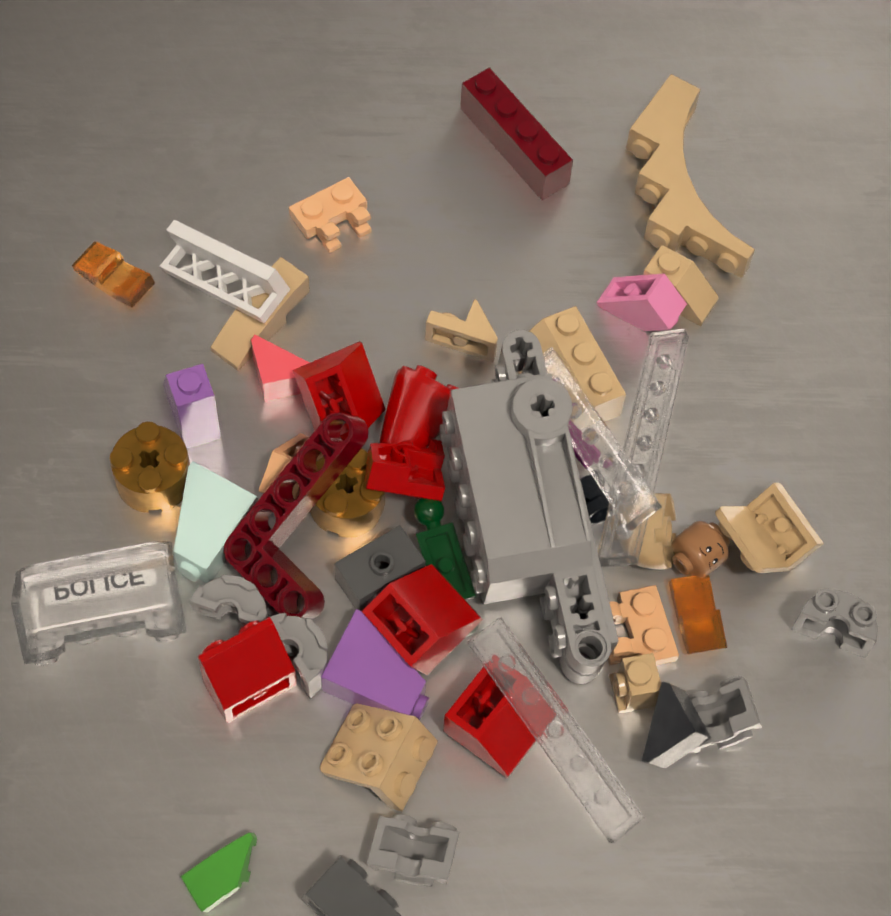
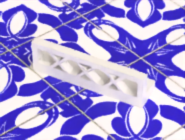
M175 219L166 229L177 245L160 265V268L165 273L262 323L267 321L291 290L275 268ZM186 253L192 256L193 264L182 268L176 267ZM217 268L218 277L202 281V271ZM241 280L243 289L228 294L226 284ZM263 293L269 294L270 296L259 309L252 306L251 297Z

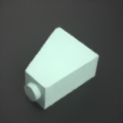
M194 461L188 466L173 552L177 569L184 577L196 582L200 579L208 583L215 578L227 560L224 554V545L227 538L256 504L258 497Z

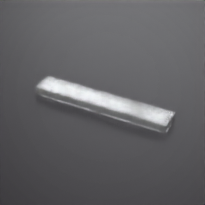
M550 347L543 353L547 374H552L553 380L560 383L568 391L572 400V414L568 422L572 446L624 525L632 531L662 508V506L562 358L553 347Z
M503 618L496 619L467 641L469 647L609 843H615L645 818Z

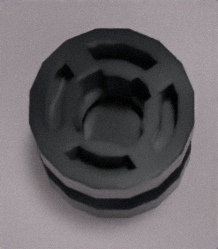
M593 473L580 479L591 525L604 522L619 511L620 505L614 495L608 494V483L602 473Z

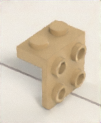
M773 483L747 506H721L715 511V515L720 521L719 528L723 534L737 545L741 551L740 557L743 563L750 570L757 573L791 571L824 544L781 483Z
M355 704L351 707L323 759L320 770L327 777L370 788L389 808L403 811L409 797L415 790L427 762L433 755L438 740L415 716Z

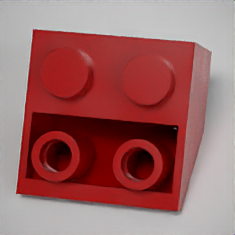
M360 341L292 370L314 430L317 429L328 415L333 413L358 416L365 421L369 428L386 410L363 344ZM347 423L342 426L340 432L343 441L349 435Z
M432 564L389 583L362 610L364 615L408 665L426 675L483 620Z
M270 617L261 622L255 620L246 624L239 630V634L226 641L217 640L209 644L203 650V653L198 656L204 685L226 723L297 685L296 671Z
M492 655L444 715L443 732L508 779L555 718V714L523 675L495 655Z

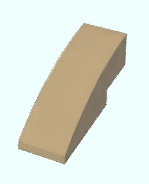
M282 257L272 267L278 271L291 290L267 321L262 323L235 309L210 347L213 353L237 371L253 357L251 346L253 336L257 335L269 341L286 324V315L310 292L309 276ZM263 293L251 297L252 306L259 309L270 295Z

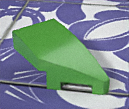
M249 832L236 839L181 876L201 912H210L238 891L242 886V882H249L251 871H248L251 851L252 846H256L257 842L255 833Z

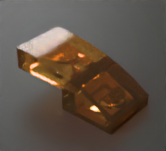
M96 241L72 264L74 271L91 284L131 308L155 284L150 273L126 263L120 252Z
M696 575L671 579L669 581L671 597L687 654L726 649L727 643L720 609L716 610L710 576L700 578Z

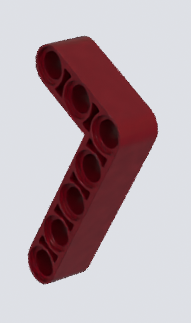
M343 413L328 415L225 542L224 554L227 561L244 579L256 586L262 597L279 614L286 613L287 616H298L307 620V618L314 619L318 617L324 609L325 600L321 590L279 548L365 445L369 431L365 421L358 416ZM347 423L349 435L343 441L340 432L342 426ZM322 453L325 461L322 469L318 470L316 460L319 454ZM298 483L300 494L295 500L292 490L294 485ZM272 512L276 517L273 529L270 528L268 522ZM247 542H250L252 547L249 558L245 554ZM274 567L278 572V580L275 584L271 581V571ZM300 593L305 601L302 611L297 607V598Z

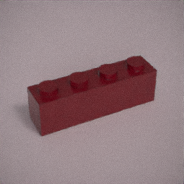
M490 67L462 83L460 109L541 200L569 185L573 159Z

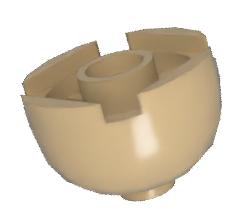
M662 493L640 495L632 499L624 508L622 519L615 520L614 540L616 543H622L623 552L630 562L643 568L655 570L672 567V557L674 556L672 542L676 538V533H672L671 521H676L672 495Z

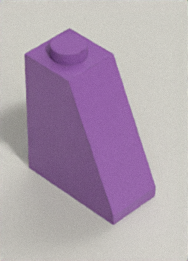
M199 364L166 374L163 383L164 390L186 448L221 439L215 396L204 365Z
M356 609L321 676L322 691L353 705L361 704L415 716L420 720L430 699L425 696L426 681L414 668L408 665L364 613Z

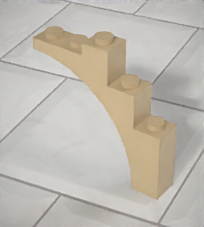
M670 74L630 128L626 150L632 152L636 157L647 160V163L639 172L635 194L641 196L646 202L657 205L648 218L644 239L650 241L658 249L661 245H664L675 252L682 245L692 254L702 256L717 264L723 271L743 278L749 269L755 249L731 234L712 216L697 195L687 172L683 153L684 130L696 110L701 89Z

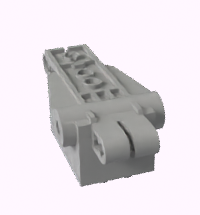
M515 330L510 332L503 341L498 364L495 365L496 379H492L491 383L451 390L447 411L442 412L443 424L440 425L443 447L448 449L450 459L447 461L448 473L451 483H455L456 510L459 520L463 519L465 528L463 542L467 557L471 556L473 565L471 580L475 594L479 593L483 604H489L544 593L545 596L540 597V604L544 620L550 619L553 634L549 635L552 657H559L563 674L569 681L576 684H586L598 675L619 640L568 429V422L572 414V400L568 391L560 383L553 380L552 374H547L538 338L527 330ZM517 371H522L521 374L516 375ZM578 602V605H579V606L576 608L575 612L572 614L571 612L573 611V609H574L576 603ZM580 653L587 654L591 660L584 658Z

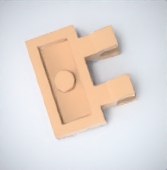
M349 177L289 206L290 217L305 237L309 239L317 235L329 254L341 248V242L337 239V236L340 235L337 224L347 220L359 238L371 233V227L367 223L371 219V215L367 211V200Z
M656 585L619 592L617 597L618 603L610 601V607L615 625L625 623L629 638H618L619 642L608 658L609 665L621 663L622 658L650 653L654 654L656 665L676 662L679 653Z

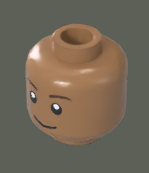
M696 521L673 540L672 550L674 556L672 557V562L683 575L691 574L696 578H705L728 559L730 541L717 524Z

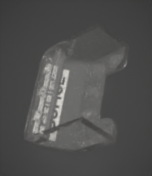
M154 541L33 564L19 569L15 574L11 606L24 664L35 662L37 666L50 665L57 662L59 656L65 652L66 643L76 641V644L79 645L90 644L98 641L100 636L115 634L117 637H126L138 633L141 628H145L146 635L155 637L158 642L177 639L181 633H187L172 543L169 541Z

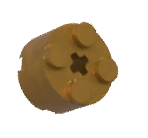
M148 421L125 433L117 441L110 454L111 468L121 499L128 506L139 512L149 513V510L159 509L163 512L176 507L182 502L188 466L190 465L188 451L181 437L166 427Z
M362 448L310 511L314 521L321 529L326 532L329 530L337 533L339 537L353 538L366 534L376 526L384 511L385 492L366 489L368 453ZM324 456L316 461L318 470H321L324 465Z

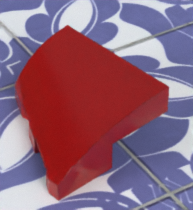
M432 439L428 448L421 449L411 441H401L397 444L371 443L366 465V489L442 501L445 491L441 470L445 458L442 441Z

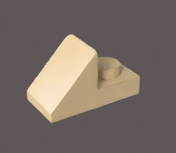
M476 299L473 301L466 321L459 319L451 313H439L433 310L430 311L426 321L425 341L494 362L498 337Z

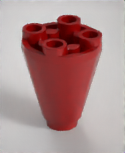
M417 365L415 370L402 366L394 376L379 443L397 444L401 441H411L420 449L427 448L430 440L436 439L440 434V425L443 424L442 412L447 411L451 390L459 388L450 384L445 386L435 380L437 374L424 366Z

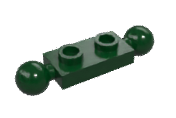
M420 498L415 503L414 516L420 524L427 528L426 531L416 534L422 556L426 561L425 565H434L466 601L477 598L454 523L441 524L444 516L443 503L437 500ZM479 624L467 636L475 633Z

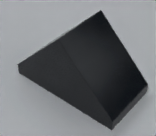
M662 682L642 761L661 768H667L710 740L711 736L686 691L670 683Z

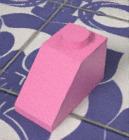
M665 273L614 277L597 301L601 309L643 331L670 330L678 322L680 314L687 305Z

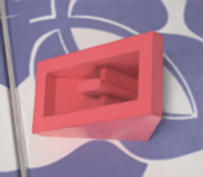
M254 335L251 339L252 355L264 401L268 402L301 394L292 370L310 362Z

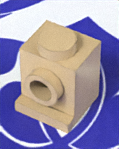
M654 654L622 658L618 672L609 675L618 713L656 707L661 680Z

